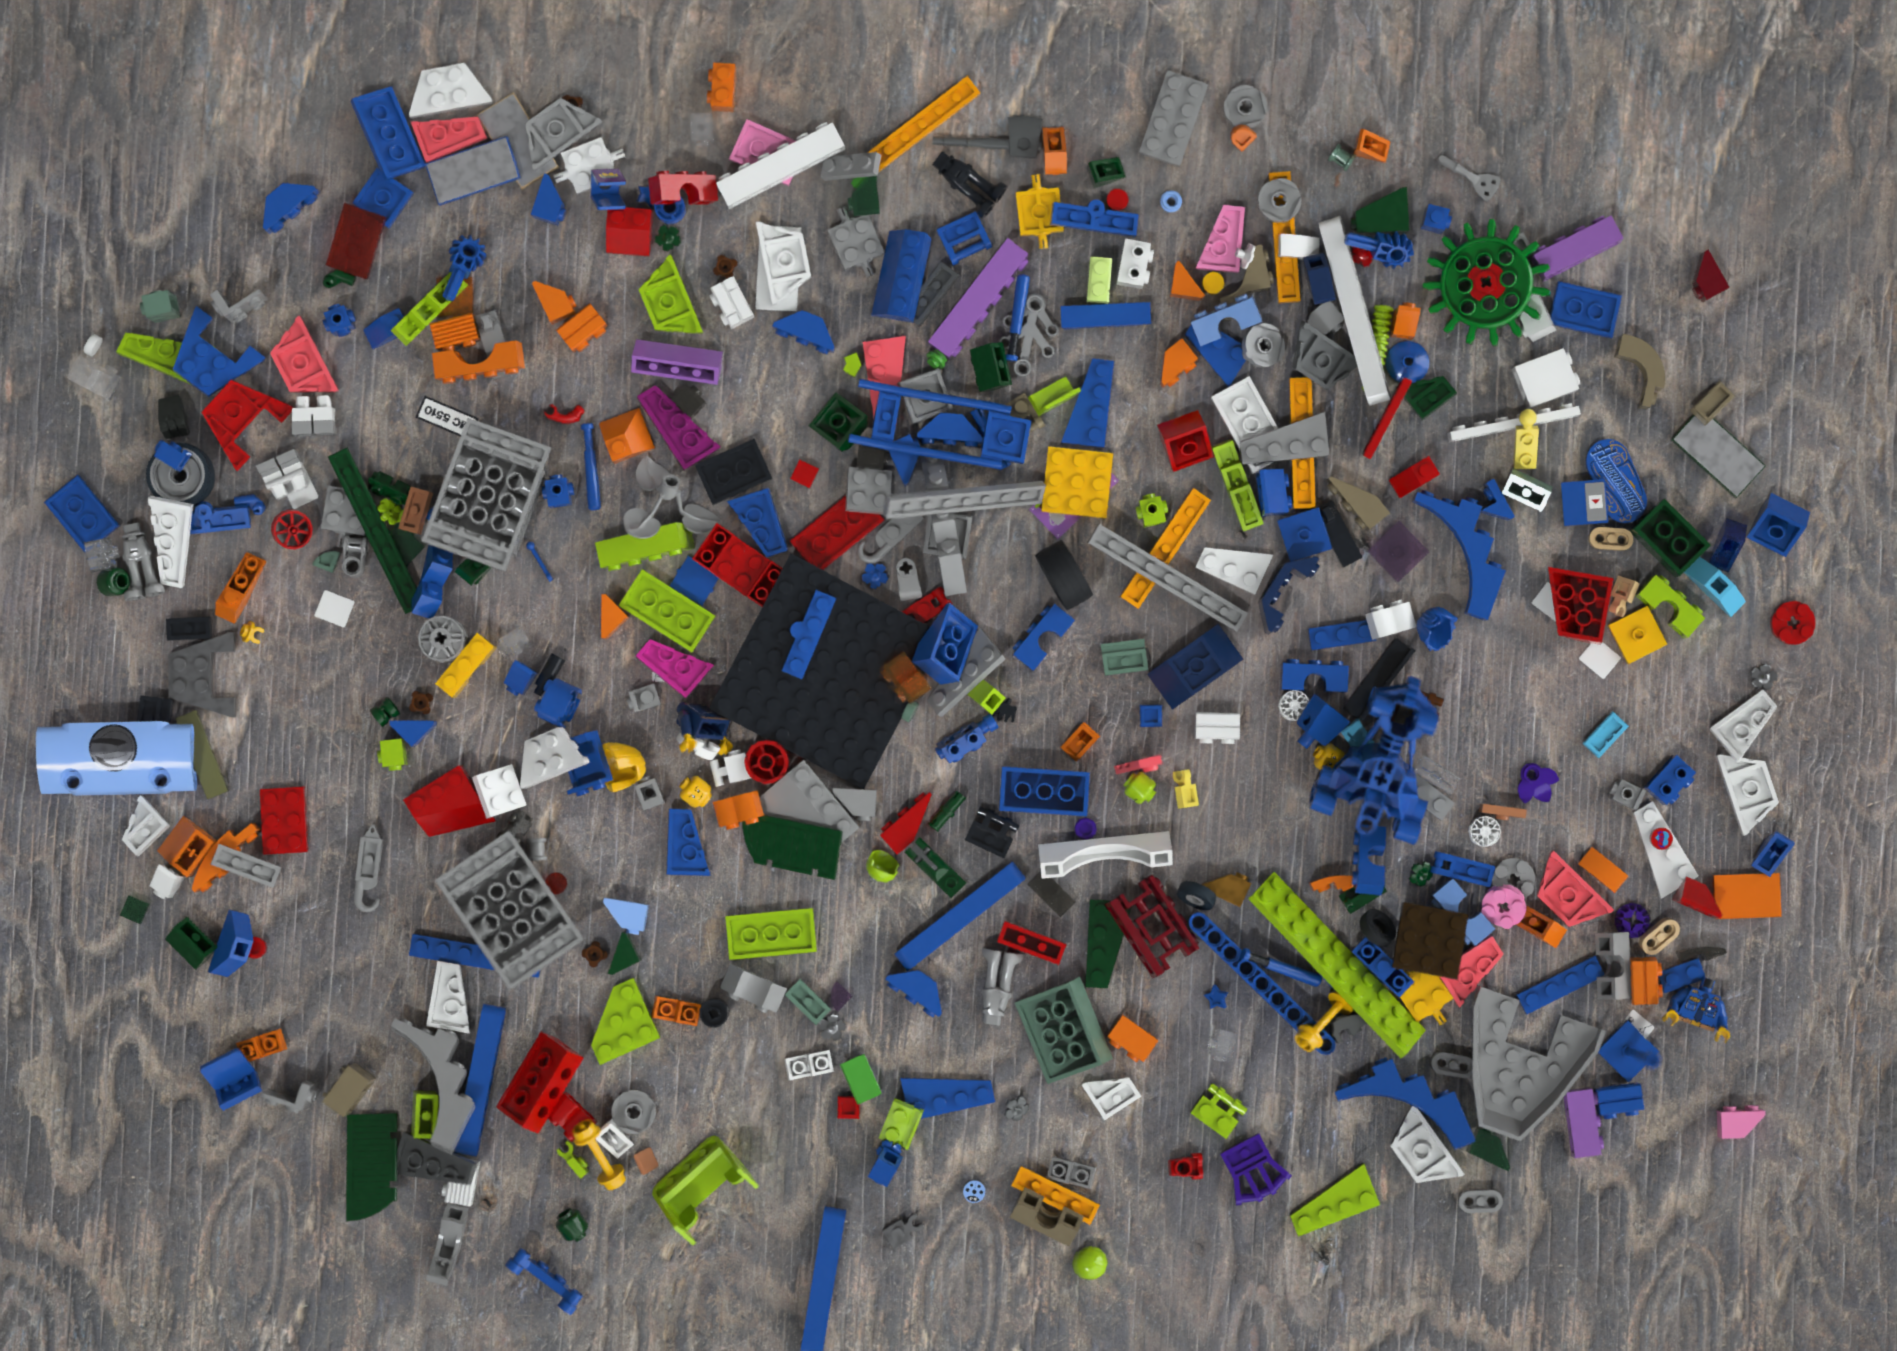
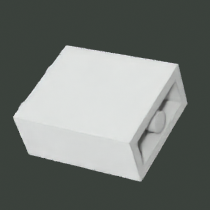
M1564 348L1511 369L1527 409L1573 393L1579 389L1580 379L1576 372L1573 373L1571 356L1569 352L1565 353Z

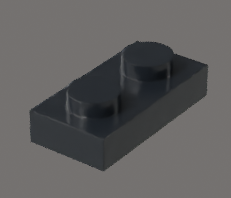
M211 617L166 619L167 641L212 639Z

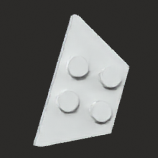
M460 63L421 71L409 116L410 118L491 104L493 101L466 64Z
M756 222L772 305H776L811 278L803 233Z
M557 727L526 740L524 743L520 788L527 789L590 763L589 759L580 754L577 750L578 745L570 739L569 734L563 727Z
M1716 755L1715 757L1741 834L1745 836L1779 803L1765 761L1741 758L1739 763H1737L1732 756Z
M1411 1106L1390 1147L1414 1181L1420 1183L1465 1175L1421 1112Z

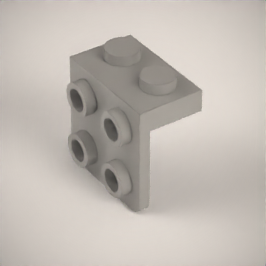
M218 290L210 294L213 299L210 303L215 311L232 323L234 321L236 323L242 321L247 317V313L253 309L254 311L261 309L265 306V301L268 300L261 290H256L231 306L227 298Z
M313 1080L302 1082L297 1098L274 1090L262 1092L261 1097L265 1098V1102L275 1106L283 1104L286 1105L287 1110L298 1113L310 1108L312 1101H316L320 1091L317 1088L319 1082Z

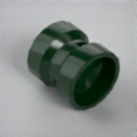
M389 697L383 699L379 706H374L370 709L371 714L382 727L387 725L392 717L396 718L401 714Z

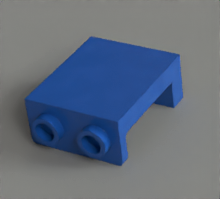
M590 731L570 738L578 745L577 750L583 757H587L590 763L568 771L573 789L567 790L568 795L576 793L578 797L589 793V788H593V791L605 788V783L612 781L613 778L598 731Z

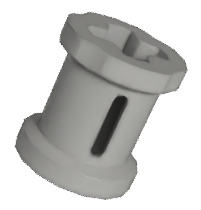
M547 838L527 839L530 852L528 859L530 861L547 860L544 842L547 841Z

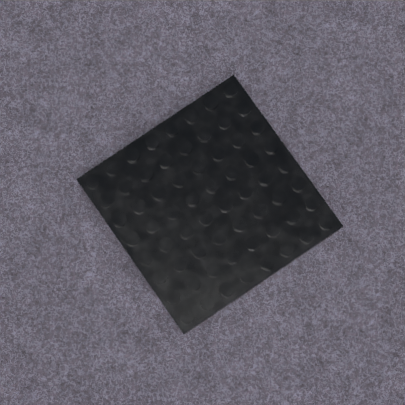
M790 553L709 709L768 740L776 741L785 749L864 789L895 732L905 707L914 696L925 675V672L912 663L918 643L930 627ZM815 590L835 597L836 601L805 674L800 679L781 670L795 640L790 634V626L794 622H802Z

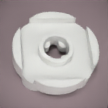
M681 730L676 738L680 744L684 741ZM691 736L697 743L693 749L696 751L694 754L708 760H713L720 747L710 742L709 739Z

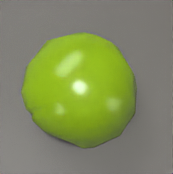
M873 850L866 861L868 874L878 882L887 883L893 880L898 873V861L885 851Z
M1092 1246L1084 1247L1076 1252L1072 1261L1074 1272L1080 1278L1086 1280H1094L1101 1277L1105 1273L1108 1264L1106 1254L1100 1248Z

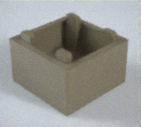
M357 1063L347 1064L346 1067L343 1066L341 1070L344 1072L335 1085L327 1093L324 1092L322 1094L325 1097L322 1102L342 1117L352 1113L376 1080V1077Z

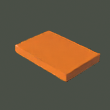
M1764 873L1713 875V898L1722 913L1721 919L1782 917L1780 873H1773L1770 877Z

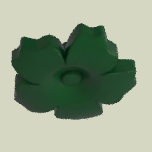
M665 225L660 226L659 235L654 237L655 243L659 246L663 245V251L667 252L673 249V245L678 247L681 243L680 236H677L679 233L677 227L670 226L668 230Z
M1423 861L1422 865L1420 863L1413 864L1411 870L1414 873H1411L1408 879L1412 884L1415 883L1420 887L1424 886L1426 880L1429 881L1433 876V873L1430 872V863Z

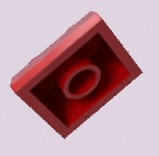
M626 207V209L607 210L606 253L650 257L653 225L652 210Z
M1198 410L1157 425L1173 472L1214 458L1206 425Z

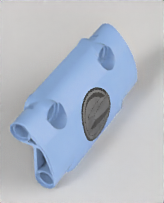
M163 721L65 723L62 724V727L37 728L36 763L41 794H72L75 796L167 794L173 791L197 790V774L193 769V724H170ZM161 778H167V783L164 786H158ZM78 779L79 785L71 788L72 781Z

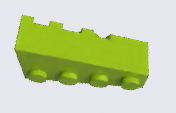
M680 522L660 526L658 533L650 538H636L627 534L595 542L600 568H608V571L619 570L621 565L636 566L642 564L641 561L643 560L656 561L662 559V556L665 555L676 556L682 554L683 551L695 549L692 532L688 531L683 526V523Z

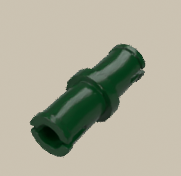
M955 790L947 802L939 806L940 810L927 824L939 832L948 819L955 816L954 812L966 798Z

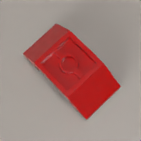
M718 523L713 527L692 558L709 572L761 607L764 605L783 569Z

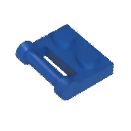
M976 211L937 229V233L953 266L958 264L959 260L974 253L992 248V244ZM980 235L982 241L956 253L954 252L952 247Z

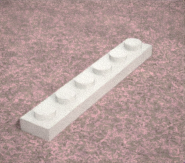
M1571 403L1559 406L1560 410L1551 411V408L1538 410V414H1536L1537 420L1532 426L1577 417L1581 414L1579 406L1573 407ZM1520 414L1516 415V419L1508 420V416L1495 419L1496 423L1487 424V421L1474 423V427L1467 429L1465 425L1453 427V431L1447 434L1449 443L1514 430L1516 426H1523L1519 421Z

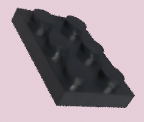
M755 439L695 465L712 505L772 480V476Z

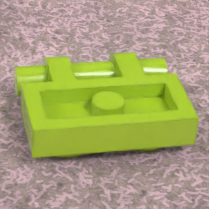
M1211 1083L1207 1090L1213 1094L1212 1098L1209 1100L1202 1095L1190 1113L1227 1139L1239 1122L1232 1116L1234 1112L1237 1111L1243 1116L1248 1109L1241 1104L1242 1101L1228 1095L1224 1088L1221 1086L1217 1087ZM1219 1100H1222L1229 1106L1227 1111L1216 1105Z

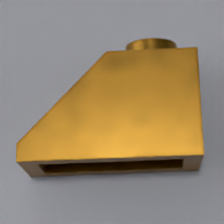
M1236 872L1235 875L1227 874L1201 885L1209 888L1217 897L1241 907L1251 883L1247 882L1249 877Z

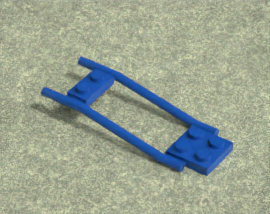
M859 379L858 387L879 391L871 438L849 434V443L998 470L1001 469L1002 460L1019 464L1024 463L1031 420L1010 416L1012 406ZM901 396L988 410L980 457L893 443Z

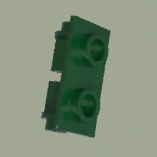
M374 471L372 477L368 479V489L378 496L383 495L390 498L395 504L405 505L410 487L412 486L398 479L393 486L391 483L394 477L381 471Z
M1354 886L1340 894L1339 898L1349 914H1352L1380 895L1355 893ZM1384 887V889H1383V891H1382V894H1384L1385 892H1387V890H1386L1385 887Z

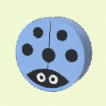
M977 1180L967 1182L963 1189L964 1197L971 1203L980 1202L985 1196L984 1185Z

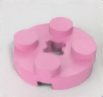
M1503 884V886H1493L1487 890L1483 897L1481 911L1494 925L1509 929L1523 919L1527 906L1524 900L1525 897L1519 889L1512 885ZM1499 903H1508L1509 909L1500 908Z

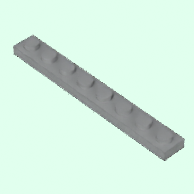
M1043 481L886 495L883 515L886 519L1042 504L1046 485Z
M1101 524L1097 525L1087 542L1235 632L1238 631L1248 614L1246 611Z

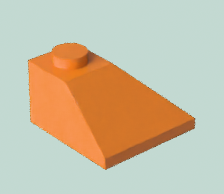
M640 408L599 423L604 442L614 464L655 449Z

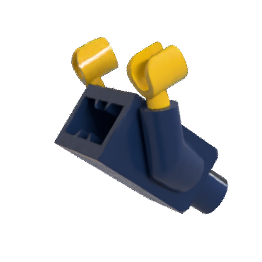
M681 702L677 706L678 718L676 722L681 727V735L684 737V741L679 745L681 752L688 749V753H690L696 747L697 743L691 736L701 739L720 740L721 743L718 745L720 747L719 755H726L733 749V744L726 739L728 736L726 731L731 720L710 710L708 706L703 704Z

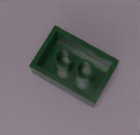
M1665 498L1660 500L1629 530L1675 578L1681 576L1711 546Z

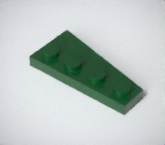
M1089 899L1085 987L1108 988L1124 934L1105 906L1111 900ZM1132 906L1125 910L1128 916L1130 915Z

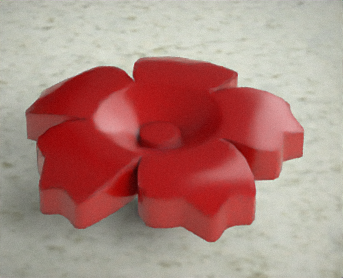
M1352 246V253L1355 254L1352 256L1354 263L1358 265L1362 263L1363 267H1369L1373 259L1371 252Z

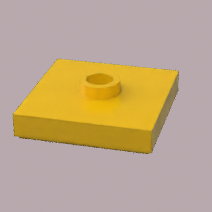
M1648 606L1608 625L1627 664L1668 645Z

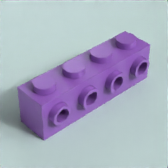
M1601 216L1592 221L1593 225L1587 228L1583 225L1575 229L1573 235L1567 238L1563 235L1554 240L1553 245L1539 247L1531 258L1533 265L1549 264L1550 266L1549 271L1539 274L1542 281L1544 282L1620 244L1623 236L1612 216L1607 218Z
M636 339L632 353L631 372L718 385L722 369L723 352Z

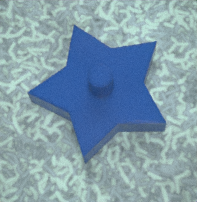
M649 185L646 187L638 186L640 195L637 202H646L652 208L653 204L650 201Z
M1216 984L1213 985L1211 992L1204 994L1210 1002V1009L1216 1006L1224 1009L1227 1007L1225 998L1229 992L1221 991Z

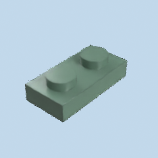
M801 979L785 994L815 1025L831 1010Z

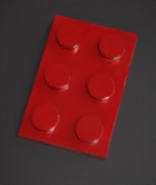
M305 787L260 789L263 855L308 852Z

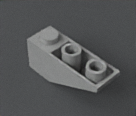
M1329 301L1322 303L1311 312L1306 323L1326 336L1330 332L1333 335L1343 327L1341 323L1345 319L1333 303ZM1294 351V353H1293V355H1292V358H1291V362H1292V363H1293V360H1294L1295 351Z

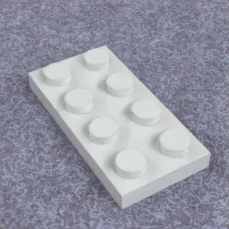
M1250 376L1211 397L1239 450L1240 442L1278 429ZM1274 462L1247 465L1252 474Z

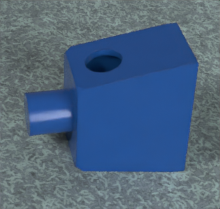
M1314 694L1297 720V725L1305 731L1297 742L1306 749L1309 748L1315 739L1325 746L1350 721Z

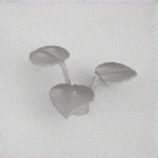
M648 455L640 461L635 473L636 483L646 491L656 489L659 491L660 496L650 514L640 508H632L625 513L623 524L628 534L642 539L656 535L660 528V522L653 518L662 499L671 500L675 496L677 497L679 513L683 516L681 522L688 531L695 534H703L712 530L716 523L720 525L721 520L700 505L687 504L683 510L680 496L681 490H678L680 485L679 478L669 474L664 467L654 462Z

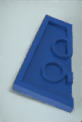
M1191 324L1184 336L1199 354L1204 357L1215 373L1224 381L1225 385L1230 387L1246 361L1242 356V344L1220 331L1222 335L1220 339L1200 346Z
M770 488L727 501L766 557L789 551Z
M668 809L666 875L711 876L691 809Z

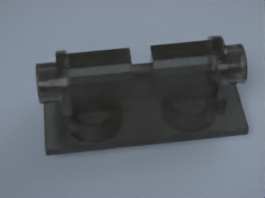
M518 808L508 818V825L504 831L501 830L495 839L510 831L519 844L521 839L515 836L518 832L525 836L533 824V818L528 814L525 815Z

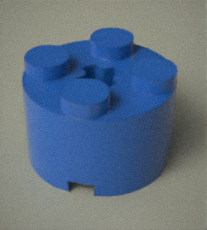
M558 678L554 680L549 679L544 686L545 694L542 700L539 699L537 701L534 711L538 712V718L557 727L565 728L564 722L572 720L579 706L580 699L577 698L578 693L582 695V690Z

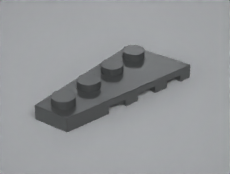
M403 1132L397 1149V1174L471 1185L478 1163L456 1153L451 1155L433 1147L431 1142L414 1138L409 1132Z

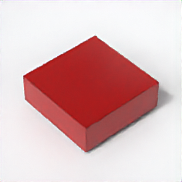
M799 459L790 480L810 489L819 468Z
M838 1096L837 1119H859L860 1104L857 1105L854 1096Z

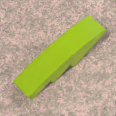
M452 272L445 276L391 329V332L405 346L452 302L446 300L442 295ZM464 280L456 297L468 286Z
M1230 439L1211 446L1242 531L1244 532L1264 524L1233 440Z

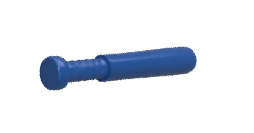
M586 423L581 424V430L584 431L585 439L584 459L587 502L589 510L595 511L601 508L596 454L592 441L594 424Z

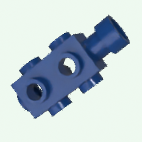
M989 713L982 717L983 720L978 723L972 722L964 725L957 732L944 737L936 744L937 747L934 748L941 760L944 758L948 763H955L960 761L964 754L969 751H976L981 748L982 744L986 742L983 734L988 731L993 732L999 728L993 716Z

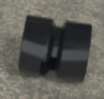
M720 998L708 999L700 1008V1019L708 1027H719L729 1017V1006Z

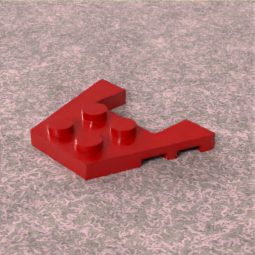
M230 380L201 413L234 469L238 472L251 456L239 447L234 440L263 409H266L282 423L294 407L234 380Z

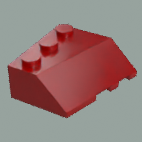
M1548 567L1558 636L1601 645L1614 578Z
M463 765L455 767L403 799L412 816L428 837L496 822L494 817L486 818L476 787Z

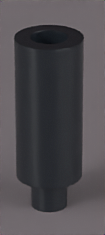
M551 653L534 683L537 685L534 691L535 694L542 696L546 682L557 677L565 660Z

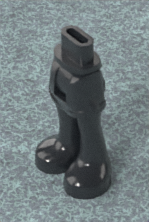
M943 151L932 164L939 170L938 174L943 175L953 190L957 189L977 206V214L982 219L991 212L995 204L975 191L966 182L968 180L971 181L996 203L1002 198L1008 188L1002 182L996 185L988 182L975 172L970 164H965L955 159L953 155L948 156Z

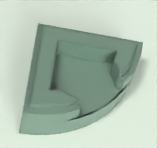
M337 551L325 552L318 556L312 565L334 573L341 553Z

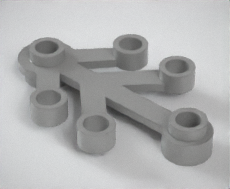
M1031 294L1026 300L1024 317L1028 315V320L1022 326L1021 335H1019V339L1024 336L1020 360L1014 364V372L1019 377H1026L1031 372V364L1028 360L1033 338L1041 348V354L1044 358H1052L1055 352L1053 346L1047 343L1035 325L1038 316L1046 327L1045 332L1047 336L1055 337L1059 332L1058 326L1052 323L1044 311L1046 302L1039 294ZM1036 301L1039 303V307L1033 309L1031 303ZM1007 315L1003 319V326L1010 329V326L1006 325L1005 321L1008 318L1012 319V315ZM1055 327L1056 333L1050 334L1048 328ZM1010 335L1000 338L999 342L1002 340L1010 342ZM1050 348L1052 350V354L1045 355L1044 349ZM1020 365L1026 366L1027 370L1024 373L1018 370Z

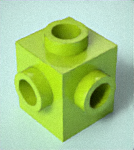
M1155 493L1142 496L1143 500L1138 502L1139 506L1135 507L1137 518L1138 520L1142 519L1144 528L1166 523L1165 513H1168L1166 501H1162L1161 496L1155 497ZM1148 507H1153L1155 512H1149Z

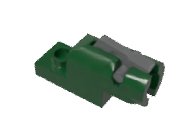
M919 837L915 841L916 844L912 848L909 847L904 853L952 898L966 882Z

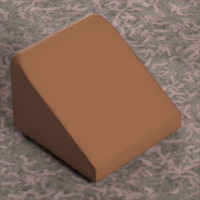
M650 1147L635 1153L633 1156L643 1175L659 1166Z

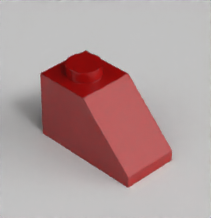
M1427 456L1388 481L1400 499L1436 478L1440 473L1430 456Z

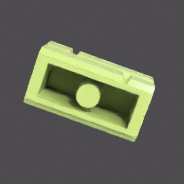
M1090 257L1087 304L1109 303L1112 258Z

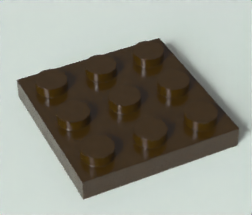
M1402 902L1391 968L1458 980L1469 914Z

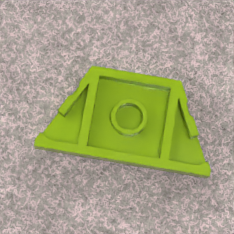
M669 255L662 265L653 272L648 281L639 288L655 331L702 334L703 330L672 255Z

